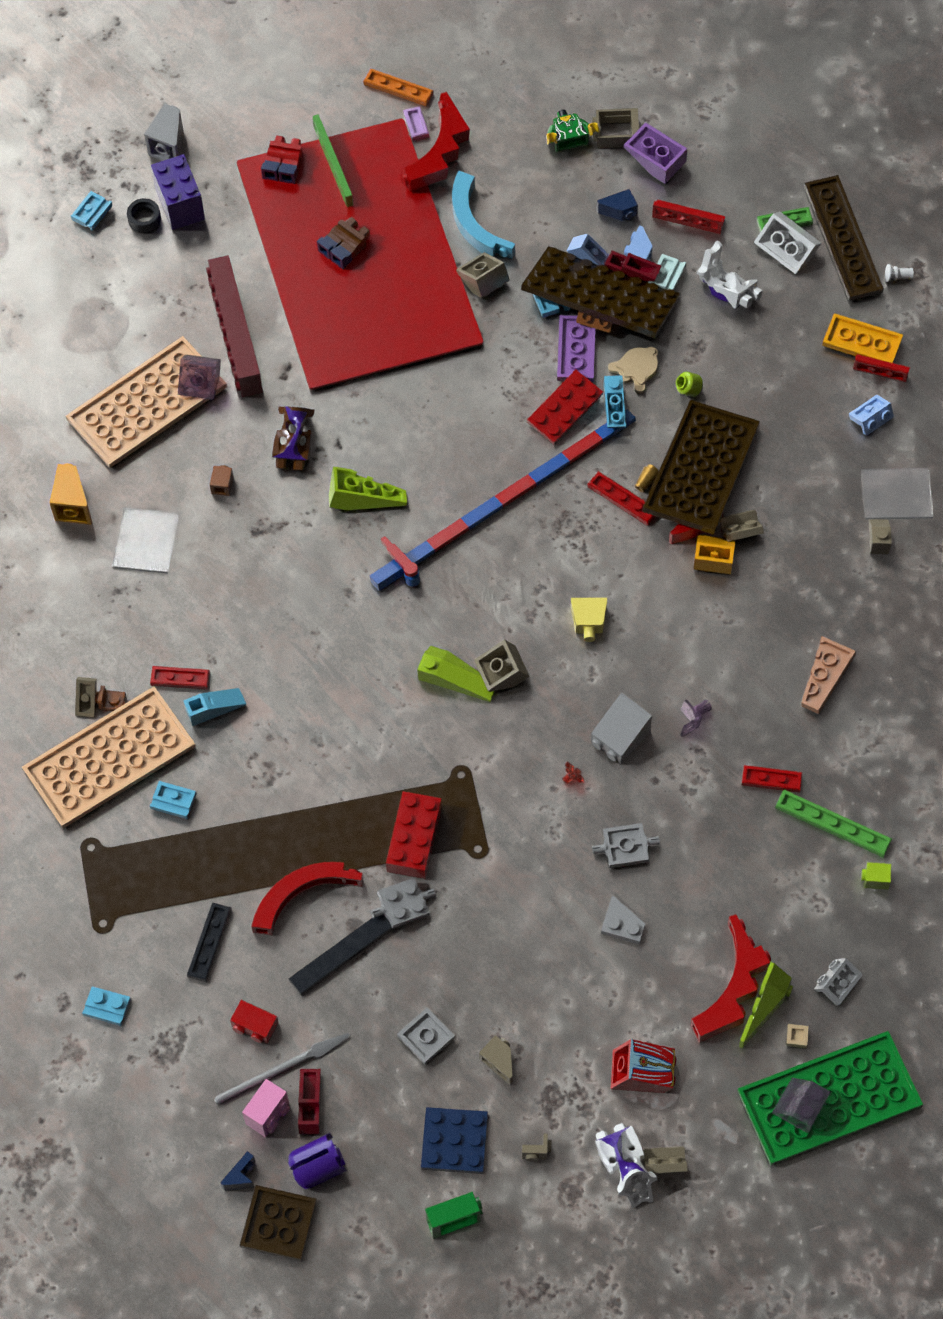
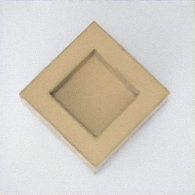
M788 1024L786 1046L807 1048L809 1026Z

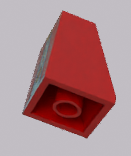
M630 1039L613 1049L611 1089L665 1093L673 1089L676 1081L674 1067L677 1061L675 1048Z

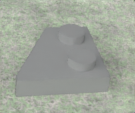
M612 896L601 934L640 944L645 923L616 897Z

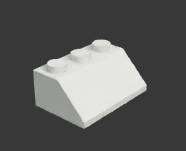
M781 212L772 214L754 241L756 245L794 274H797L822 244Z

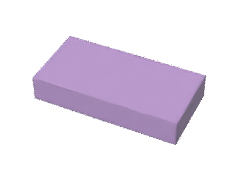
M420 106L403 110L412 141L429 137Z

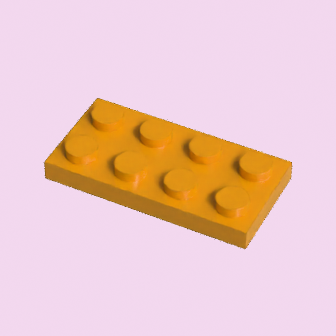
M834 313L822 346L853 356L858 354L893 363L903 334Z

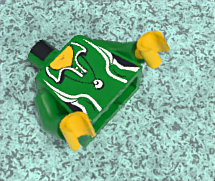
M559 110L557 112L558 117L553 119V125L549 126L546 134L547 145L554 142L556 152L587 145L588 133L591 136L594 132H600L598 123L589 124L575 113L568 115L566 110Z

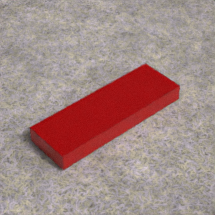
M856 354L853 369L907 382L910 367Z
M152 666L150 685L208 690L210 670Z
M744 765L741 785L800 793L802 772Z

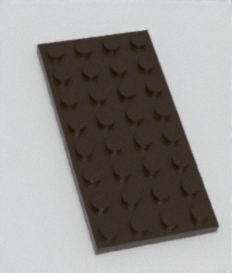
M550 246L544 251L521 285L522 291L653 338L660 331L681 294L672 289L658 287L656 283L642 281L639 277L627 276L622 271L610 270L605 265L593 264L588 259H579L574 254Z
M690 400L645 501L642 512L714 534L758 430L760 421Z

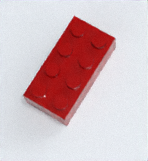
M402 792L386 860L387 872L426 879L442 809L441 798Z

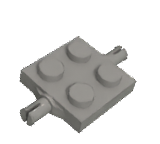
M642 823L603 829L604 844L592 846L593 854L605 852L610 868L648 863V846L660 845L659 836L647 838Z
M415 878L378 890L377 895L381 902V907L370 910L372 918L384 915L389 920L391 927L395 928L429 916L430 912L426 905V899L435 897L436 894L434 889L422 892Z

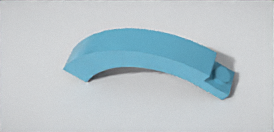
M458 171L453 184L452 206L454 219L460 233L470 245L481 253L485 252L493 257L497 253L502 257L513 259L515 243L486 231L478 224L471 213L469 200L475 188V176Z

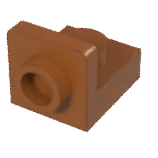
M101 685L100 691L96 692L95 702L98 703L99 709L102 711H114L125 704L126 693L106 690L105 686Z

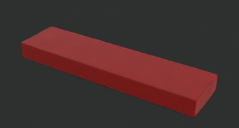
M599 471L587 484L588 488L646 526L656 517L642 512L645 504L643 499Z

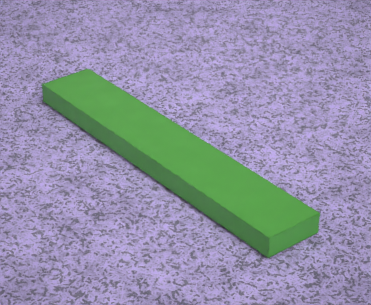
M319 114L313 115L314 130L347 207L353 206L352 193Z
M783 790L775 806L776 809L883 858L892 841V838L786 790Z

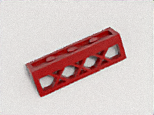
M658 199L653 203V218L721 234L725 222V216Z

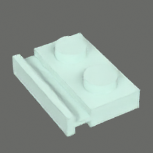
M662 254L657 263L662 266L656 280L649 281V283H656L658 287L675 290L686 267V262H680L676 258Z

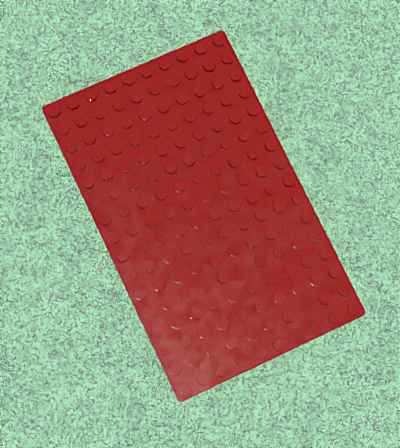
M400 118L328 137L352 193L353 206L349 207L345 205L319 139L301 144L302 159L295 184L280 182V179L278 181L262 179L261 167L265 162L267 153L237 160L236 163L310 390L483 344L481 332L462 279L456 271L458 268L428 185L409 192L408 188L402 184L403 167L418 161L404 119ZM352 217L358 222L356 230L359 231L362 227H366L370 231V237L366 241V247L343 270L318 251L317 240L321 237L324 238L330 233L332 228L338 225L341 219L346 221Z

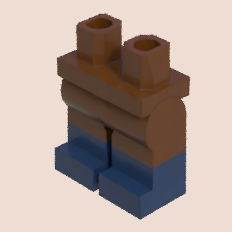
M352 217L346 221L341 219L338 225L332 228L330 233L324 238L321 237L317 240L318 251L344 270L361 250L366 247L370 231L366 227H362L357 231L358 222Z

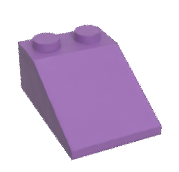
M646 122L624 144V148L653 177L664 184L687 162L686 147Z

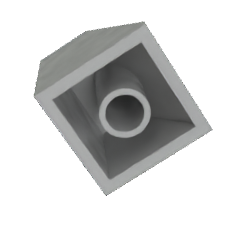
M164 103L144 133L148 155L161 161L180 156L182 153L184 130L180 109L176 106Z
M621 693L591 733L592 745L598 750L602 749L612 761L622 764L651 732L652 715Z

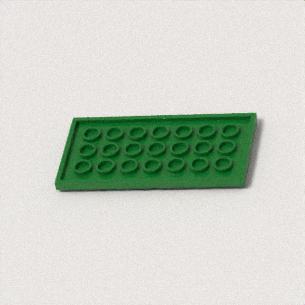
M889 1031L737 1089L770 1166L923 1106L922 1100Z

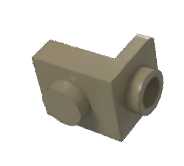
M544 1133L543 1145H522V1159L530 1162L547 1159V1153H551L552 1140H548V1134Z

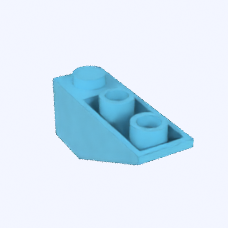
M604 376L603 387L607 428L626 427L623 376Z
M239 688L201 693L183 700L192 726L246 705Z

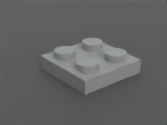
M428 1008L422 1011L397 1034V1037L424 1065L455 1039L454 1034Z

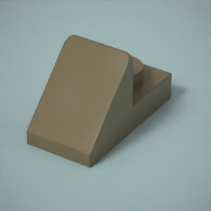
M77 677L75 715L95 717L97 703L95 702L97 679Z

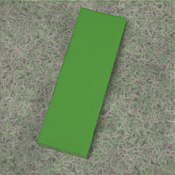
M809 207L781 212L800 227L813 225ZM772 214L757 216L760 232Z

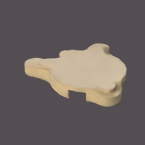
M654 347L633 348L626 352L620 360L611 362L608 365V371L622 375L623 383L633 381L635 392L641 394L645 391L646 382L657 371L658 351Z

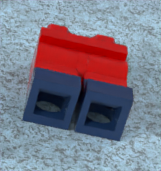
M276 135L274 141L270 140L266 159L261 167L262 179L274 181L280 179V182L296 183L302 159L300 139L293 138L291 144L285 143V137Z

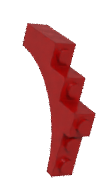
M736 914L728 918V926L733 937L736 952L733 976L719 999L707 1010L691 1018V1027L699 1043L744 1023L746 1012L740 1003L756 997L759 986L756 979L752 976L768 970L771 962L769 952L767 950L764 951L762 945L755 947L752 937L747 936L745 932L746 926L744 921L739 919Z

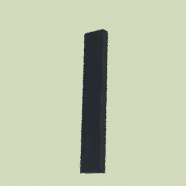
M384 915L371 918L288 978L290 983L300 995H303L391 931L393 928L389 920Z

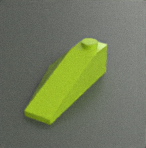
M333 466L329 489L330 508L357 510L407 505L406 490L388 483H377L370 476L364 478L357 475V471Z
M770 962L761 985L760 995L755 1000L752 1015L749 1016L740 1039L739 1047L742 1049L780 1007L785 997H790L794 986L790 985L792 977L773 962Z

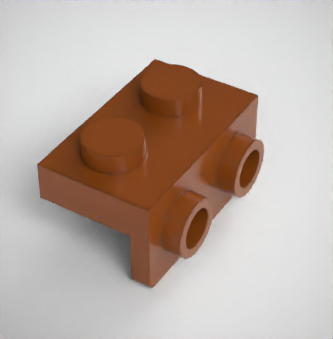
M581 311L578 312L576 323L605 332H611L613 325L611 322Z

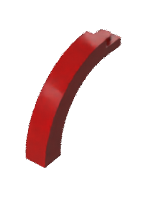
M343 862L316 863L291 872L278 881L262 899L253 918L251 926L253 933L273 936L275 924L282 910L293 898L305 890L325 884H344L362 887L363 873L356 869H348L346 871Z

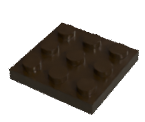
M256 1185L239 1246L249 1250L301 1261L317 1199Z

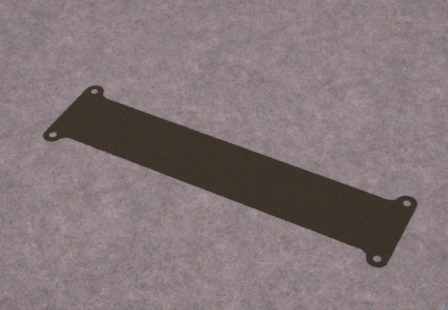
M457 765L451 770L450 777L440 783L114 847L103 846L97 838H87L81 843L80 852L92 927L97 933L104 934L113 928L115 920L120 916L274 886L291 872L316 863L343 862L346 871L348 869H361L386 864L403 791L441 798L442 809L431 854L462 849L474 859L484 858L488 853L489 847L472 772L465 765ZM463 771L465 776L459 778L457 776L458 772ZM89 844H93L95 846V849L93 851H89L87 849V846ZM477 845L482 848L479 853L474 851V847ZM101 920L107 921V925L105 927H101L99 925V922Z

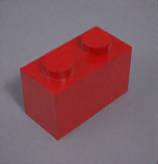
M240 1000L230 1019L231 1027L236 1033L241 1035L244 1033L248 1034L252 1040L258 1043L263 1041L267 1044L279 1023L276 1015L243 1000Z

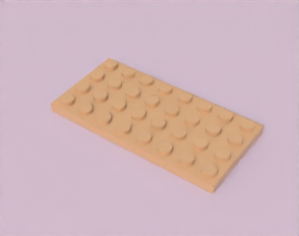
M182 336L66 415V419L106 465L111 468L227 388V383Z
M154 686L22 766V769L64 829L195 748L196 745Z

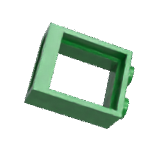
M473 1191L425 1208L426 1221L433 1239L481 1222L480 1215L483 1214V1207L479 1197H475Z

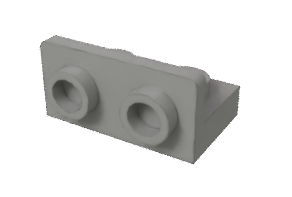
M847 958L833 960L828 967L827 973L817 980V986L814 988L817 992H823L835 1005L842 1003L863 975Z

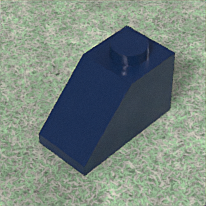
M630 189L597 200V212L623 221L631 219L638 214V204Z

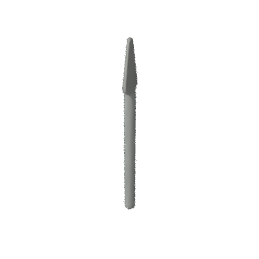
M349 1033L313 1044L310 1050L216 1096L215 1102L220 1104L312 1057H321L350 1036Z

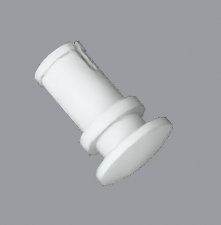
M887 264L885 269L886 282H890L891 279L893 281L897 279H913V268H898L897 266L891 268V265Z

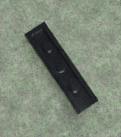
M212 902L187 972L188 978L207 982L232 911L231 907Z

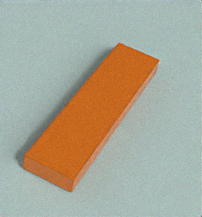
M374 69L369 70L363 81L366 86L423 106H427L433 96V90Z

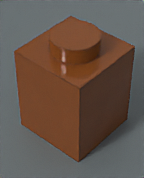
M225 465L213 466L210 480L211 494L230 496L234 478L232 468Z

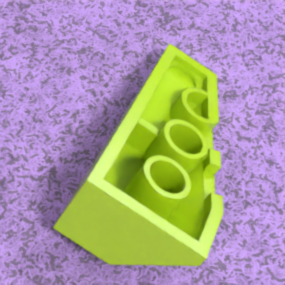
M430 646L423 654L417 669L418 680L491 702L495 691L489 692L480 672L451 652L434 646Z

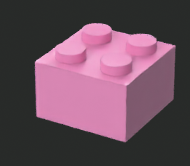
M266 1079L242 1111L245 1124L264 1137H267L269 1133L272 1134L278 1126L277 1121L281 1116L284 1117L290 1109L287 1092Z

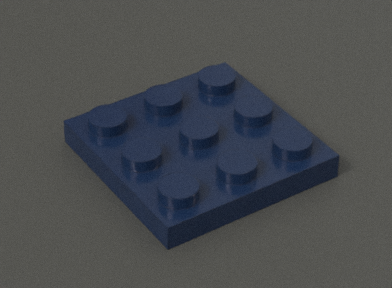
M426 1107L421 1170L483 1174L488 1111Z

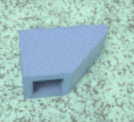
M639 225L637 231L632 233L631 243L625 247L624 255L627 256L628 253L650 261L652 257V244L644 228Z

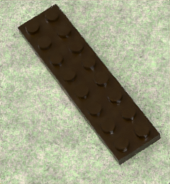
M839 175L805 182V191L848 300L851 301L883 293V285Z

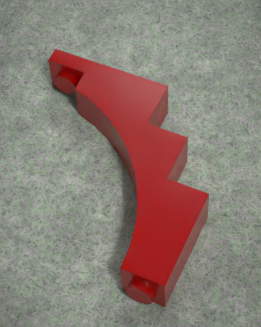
M447 92L440 94V101L438 102L440 109V133L435 144L418 161L403 167L401 181L408 188L409 192L447 179L449 167L446 163L458 160L459 147L457 144L469 140L470 128Z

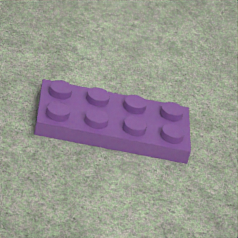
M560 315L557 381H565L576 369L591 382H594L595 328L576 323L577 316Z

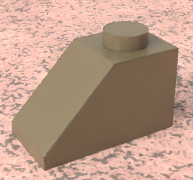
M869 519L870 554H889L892 544L891 526L886 519Z
M495 1035L479 1052V1059L511 1085L513 1078L510 1044L504 1038L499 1039Z

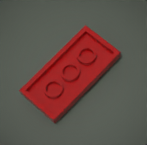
M575 369L527 419V423L555 445L603 395V391Z

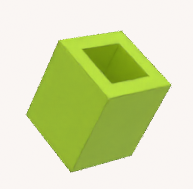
M867 862L866 868L862 869L861 881H865L864 888L889 890L891 864Z

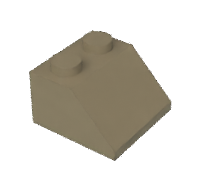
M485 252L456 269L469 290L481 298L488 296L492 291L510 281L505 263Z
M505 639L474 659L489 692L515 687L530 677L516 645Z

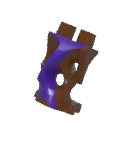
M279 406L278 411L279 414L284 415L282 429L277 430L273 444L272 457L276 458V468L287 469L288 459L294 460V470L304 471L306 461L310 459L312 430L303 432L305 421L313 417L315 410ZM290 424H293L296 427V431L294 433H291L289 431ZM284 436L287 441L282 445L280 438ZM302 436L306 438V443L303 446L300 445Z

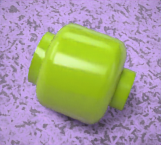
M688 371L681 373L676 379L677 391L685 396H697L703 388L701 376Z

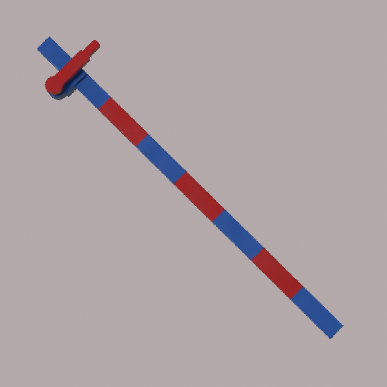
M628 409L625 410L626 427L636 421V417ZM605 423L406 554L396 544H392L387 537H382L381 543L386 547L387 552L394 560L369 575L371 583L380 591L404 575L408 586H417L420 583L418 563L626 427L607 428V423Z

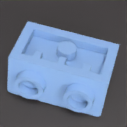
M875 395L850 412L849 417L850 420L862 426L863 434L867 436L891 420L894 414L891 403Z

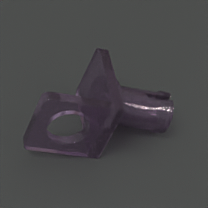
M687 699L684 700L681 711L690 722L683 726L680 734L681 737L699 728L702 720L701 715L712 710L708 700L705 699L695 706H692Z

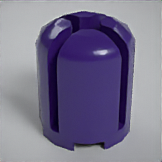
M331 1133L305 1144L289 1154L288 1165L293 1170L292 1175L295 1181L302 1188L311 1189L348 1171L343 1166L346 1163L340 1149L332 1142L333 1136Z

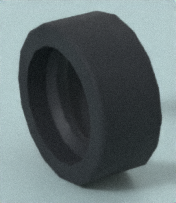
M137 199L127 208L126 214L129 226L138 233L152 232L161 223L159 206L151 199ZM141 210L154 212L153 218L145 222L135 220L134 215Z

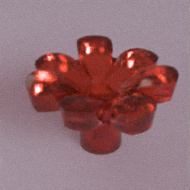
M567 761L565 763L567 774L562 778L563 781L567 784L572 779L579 783L583 782L584 778L580 775L581 771L578 768L574 769V766Z

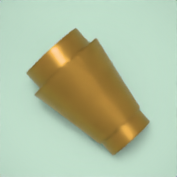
M648 464L647 467L645 466L635 484V488L640 492H644L654 483L659 470L651 464Z

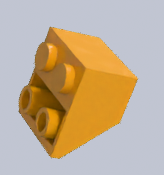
M698 535L693 569L731 574L735 540L727 541L725 538Z

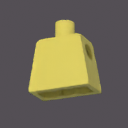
M571 598V613L575 632L584 634V641L593 642L595 641V633H603L607 598Z

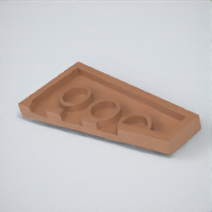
M823 636L821 637L820 646L815 656L816 659L802 698V707L817 714L820 713L856 656L855 650Z

